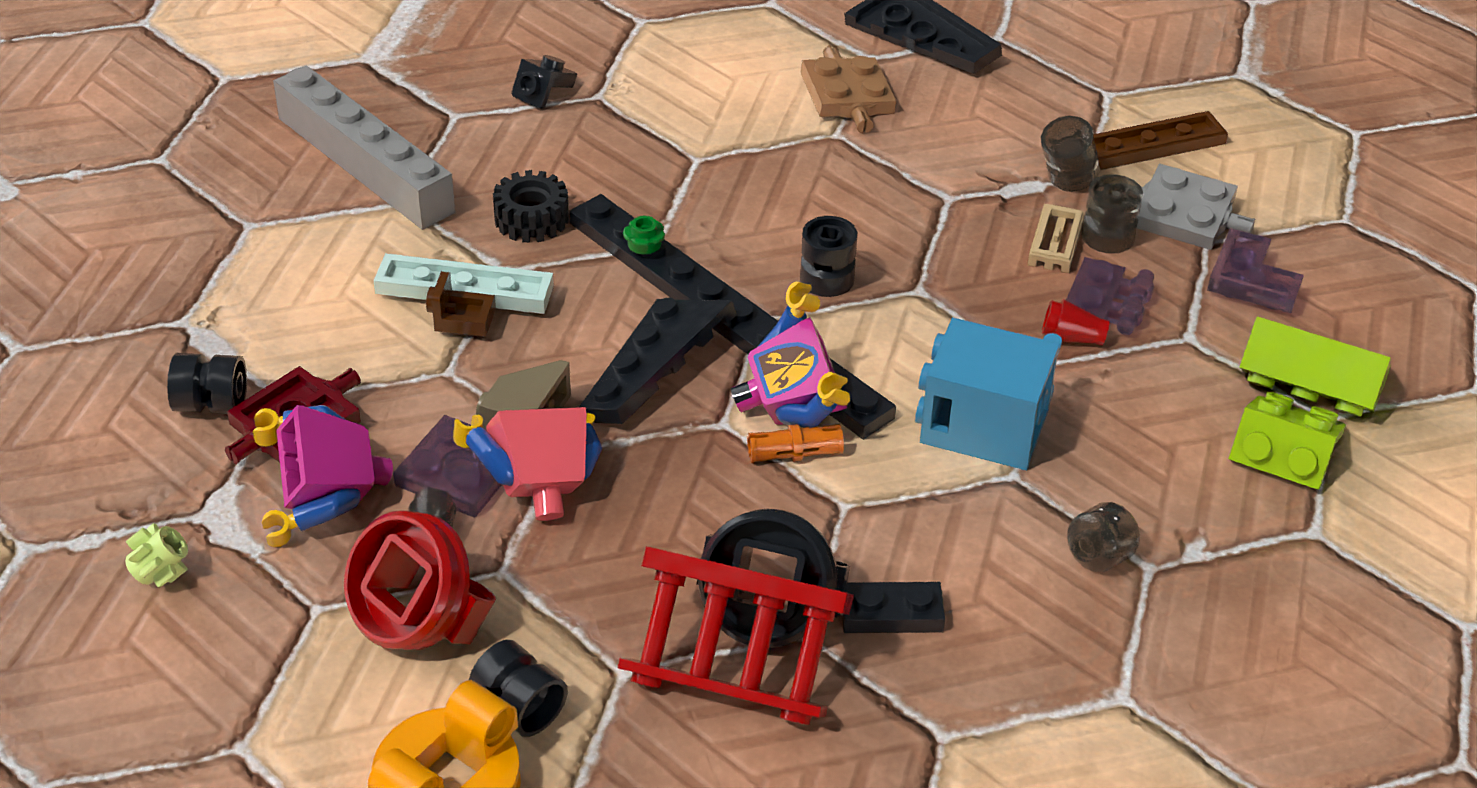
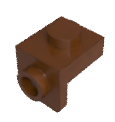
M441 271L436 286L429 287L426 297V310L428 313H433L434 331L487 336L496 309L495 295L453 291L450 272Z

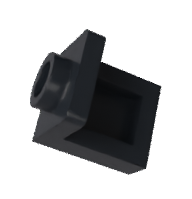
M543 55L542 60L521 59L511 94L513 97L537 108H545L551 88H573L578 73L564 68L565 61L549 55Z

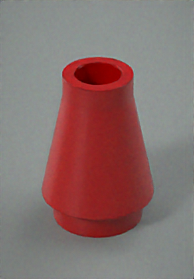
M1062 299L1061 303L1051 300L1045 314L1041 333L1045 335L1050 333L1057 334L1062 338V342L1092 343L1103 346L1108 334L1110 321L1099 318L1065 299Z

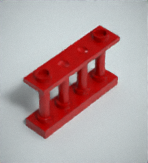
M646 546L642 567L655 569L654 580L659 581L641 659H619L617 668L632 672L631 682L660 688L663 679L781 708L779 718L810 725L812 716L818 718L826 717L828 706L812 703L810 699L828 621L834 622L836 612L849 615L853 594ZM686 577L705 581L703 592L708 593L690 673L660 665L679 586L684 587ZM735 589L755 593L753 603L758 604L740 684L710 678L728 597L734 598ZM785 600L804 604L803 615L808 616L790 697L760 690L778 609H784Z

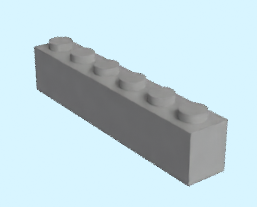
M305 65L273 80L279 119L423 230L455 213L452 173L318 73Z

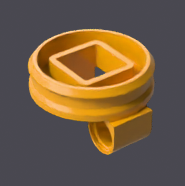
M473 680L461 683L449 697L445 708L432 709L411 716L399 723L384 737L373 758L372 770L368 778V788H444L442 777L428 768L446 752L476 771L460 788H520L519 754L515 741L511 736L518 728L516 708Z

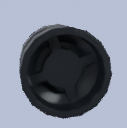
M821 216L808 221L803 227L800 282L810 284L812 287L810 293L821 297L839 296L850 291L854 285L858 231L854 224L847 219L838 216Z
M175 353L173 355L167 380L168 401L172 411L201 413L205 406H208L211 413L227 414L228 410L245 400L247 369L243 356L214 355L210 361H207L204 354Z
M506 639L497 642L487 649L477 660L469 677V680L477 682L516 708L518 728L515 731L522 737L534 736L547 728L559 715L568 695L566 683L545 665L537 664L534 656L514 640Z

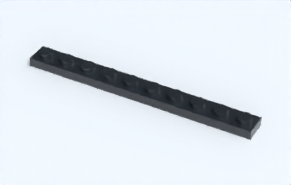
M599 194L569 210L570 224L670 298L681 300H732L737 315L728 324L720 321L713 330L747 355L750 351L757 348L776 326L778 320L665 239L662 241L660 249L651 254H638L630 250L628 242L623 236V230L626 226H629L630 221L634 217L604 195ZM830 358L835 374L848 378V382L841 387V390L850 394V402L846 405L847 408L830 413L831 417L863 440L895 419L896 405Z

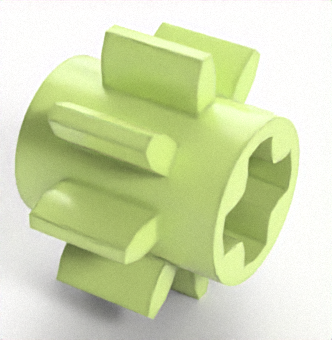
M153 523L147 529L142 527L126 541L127 545L133 550L125 559L127 569L142 584L149 585L155 582L156 586L161 588L167 582L172 583L188 569L181 561L188 554L187 543L182 535L171 527L164 526L159 529L157 524Z

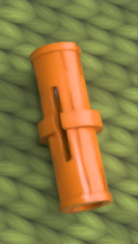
M798 424L788 425L786 430L748 433L747 447L751 463L791 458L792 462L802 461L803 457L843 453L844 440L840 424L813 428H800Z

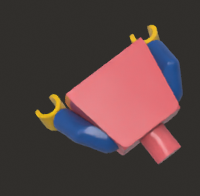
M586 407L498 411L486 425L487 431L482 428L483 418L481 415L472 416L471 426L462 424L459 419L454 420L453 441L456 445L470 448L494 479L504 485L505 492L509 497L533 496L535 518L539 521L554 520L564 516L562 494L572 493L585 479L590 477L602 451V445L593 427L595 416L594 414L586 413Z

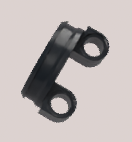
M780 509L750 511L734 517L722 525L714 534L706 536L701 559L749 570L753 548L797 558L794 581L841 592L846 590L850 565L836 561L833 551L823 534L812 523L795 513ZM697 580L696 584L699 585L700 596L705 607L708 596L707 592H703L705 581ZM735 589L734 598L728 597L721 630L734 640L749 645L758 604H754L752 600L740 598L739 595L744 593V590ZM789 601L787 609H778L769 648L788 645L803 638L808 616L803 615L804 604ZM836 612L835 617L837 618L841 613Z

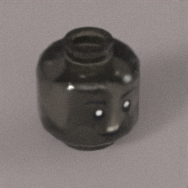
M1102 502L1072 519L1068 526L1067 541L1075 560L1084 568L1094 572H1105L1135 554L1140 543V532L1135 518L1126 508L1114 502Z

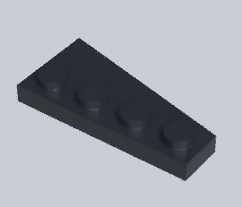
M864 0L844 13L845 25L973 74L1002 56L1001 43L934 0Z
M656 299L579 407H586V413L594 414V423L623 424L659 390L657 381L660 378L671 373L676 374L686 364L684 355L695 345L704 347L714 337L712 329L720 321L728 324L737 315L732 300Z

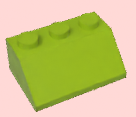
M1257 316L1239 368L1243 372L1249 373L1247 381L1270 389H1273L1275 382L1293 387L1290 394L1292 396L1317 403L1319 396L1337 401L1335 409L1361 417L1363 410L1374 413L1391 369V357Z

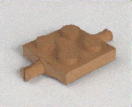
M828 45L823 50L824 57L802 60L800 73L820 117L840 116L851 118L854 120L858 132L863 133L864 129L865 133H868L873 128L870 116L894 114L896 99L875 57L856 56L854 58H842L837 46L833 45V48H831V45Z

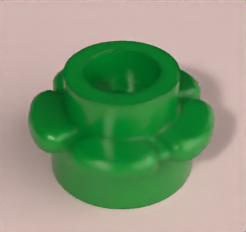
M638 216L630 221L629 226L624 228L623 236L628 242L629 249L633 252L651 254L661 247L662 241L665 238L664 226L651 216Z

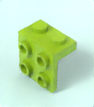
M1267 392L1266 397L1257 396L1244 409L1228 459L1319 490L1322 486L1335 444L1343 435L1346 424L1337 421L1339 415L1328 409L1312 406L1311 410L1307 411L1292 406L1294 400L1282 394Z

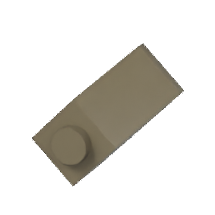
M559 360L499 376L489 392H484L477 403L476 415H481L483 418L482 428L487 431L486 425L498 411L563 408L571 396L570 362Z

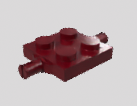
M298 366L228 410L229 424L244 436L225 447L227 457L234 464H238L253 452L262 451L280 463L278 441L271 446H260L254 440L253 430L256 428L254 416L260 409H271L280 417L283 416L284 411L293 410L297 405L305 407L325 405L347 421L359 424L361 422L359 408L343 397L344 393L360 385L361 379L358 373L352 368H348L330 381L315 377L301 366Z

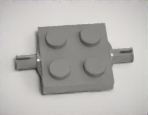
M1163 164L1158 165L1151 181L1145 184L1144 187L1120 180L1115 193V197L1138 203L1133 216L1132 227L1212 250L1217 237L1226 229L1250 236L1256 220L1255 218L1252 219L1232 213V204L1236 198L1237 185Z

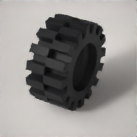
M525 170V176H520L518 172L512 173V180L504 177L500 180L501 185L496 184L493 193L494 219L496 228L499 227V232L502 235L509 233V239L514 241L519 236H522V242L530 243V237H536L537 242L544 241V235H548L552 239L557 236V230L563 232L566 228L565 224H568L569 221L568 190L563 181L558 182L557 176L552 174L547 178L544 171H539L538 175H533L532 170Z

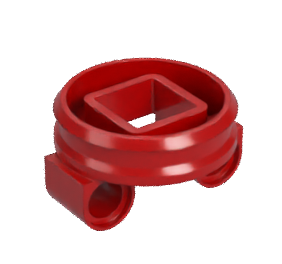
M405 510L393 511L375 519L363 530L356 540L345 568L344 592L350 615L359 631L368 640L384 648L419 650L430 647L443 638H446L452 644H471L496 601L495 595L488 588L470 579L467 553L455 530L443 519L427 513ZM420 566H422L426 573L408 606L405 607L386 588H409Z

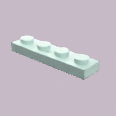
M385 253L374 278L375 294L426 300L428 289L430 286H436L440 272H450L453 291L495 295L496 308L541 314L545 313L554 287L553 273L387 253Z

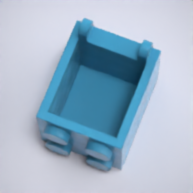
M952 317L945 335L938 333L935 338L931 354L933 363L925 362L920 374L918 388L925 391V397L921 396L915 415V423L922 424L920 443L1027 471L1053 397L1054 375L1062 338L1057 334L1050 333L1045 335L1043 339Z

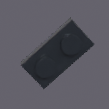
M847 582L845 593L853 594V600L849 615L842 614L844 633H944L945 613L941 582Z

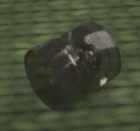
M1064 116L1051 121L1043 129L1040 137L1050 181L1058 189L1068 192L1081 191L1091 186L1097 180L1100 173L1093 128L1088 121L1077 116Z
M1110 174L1097 177L1090 183L1086 203L1087 210L1081 234L1083 241L1090 248L1098 252L1113 254L1127 251L1134 245L1138 226L1137 216L1140 214L1144 193L1142 187L1135 180L1122 175Z

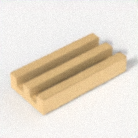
M1044 204L1030 249L1028 265L1036 267L1037 261L1045 262L1044 269L1053 270L1054 264L1062 265L1061 272L1069 273L1083 225L1085 211ZM1051 215L1058 216L1049 250H1043L1041 248ZM1067 218L1074 219L1065 252L1058 253Z

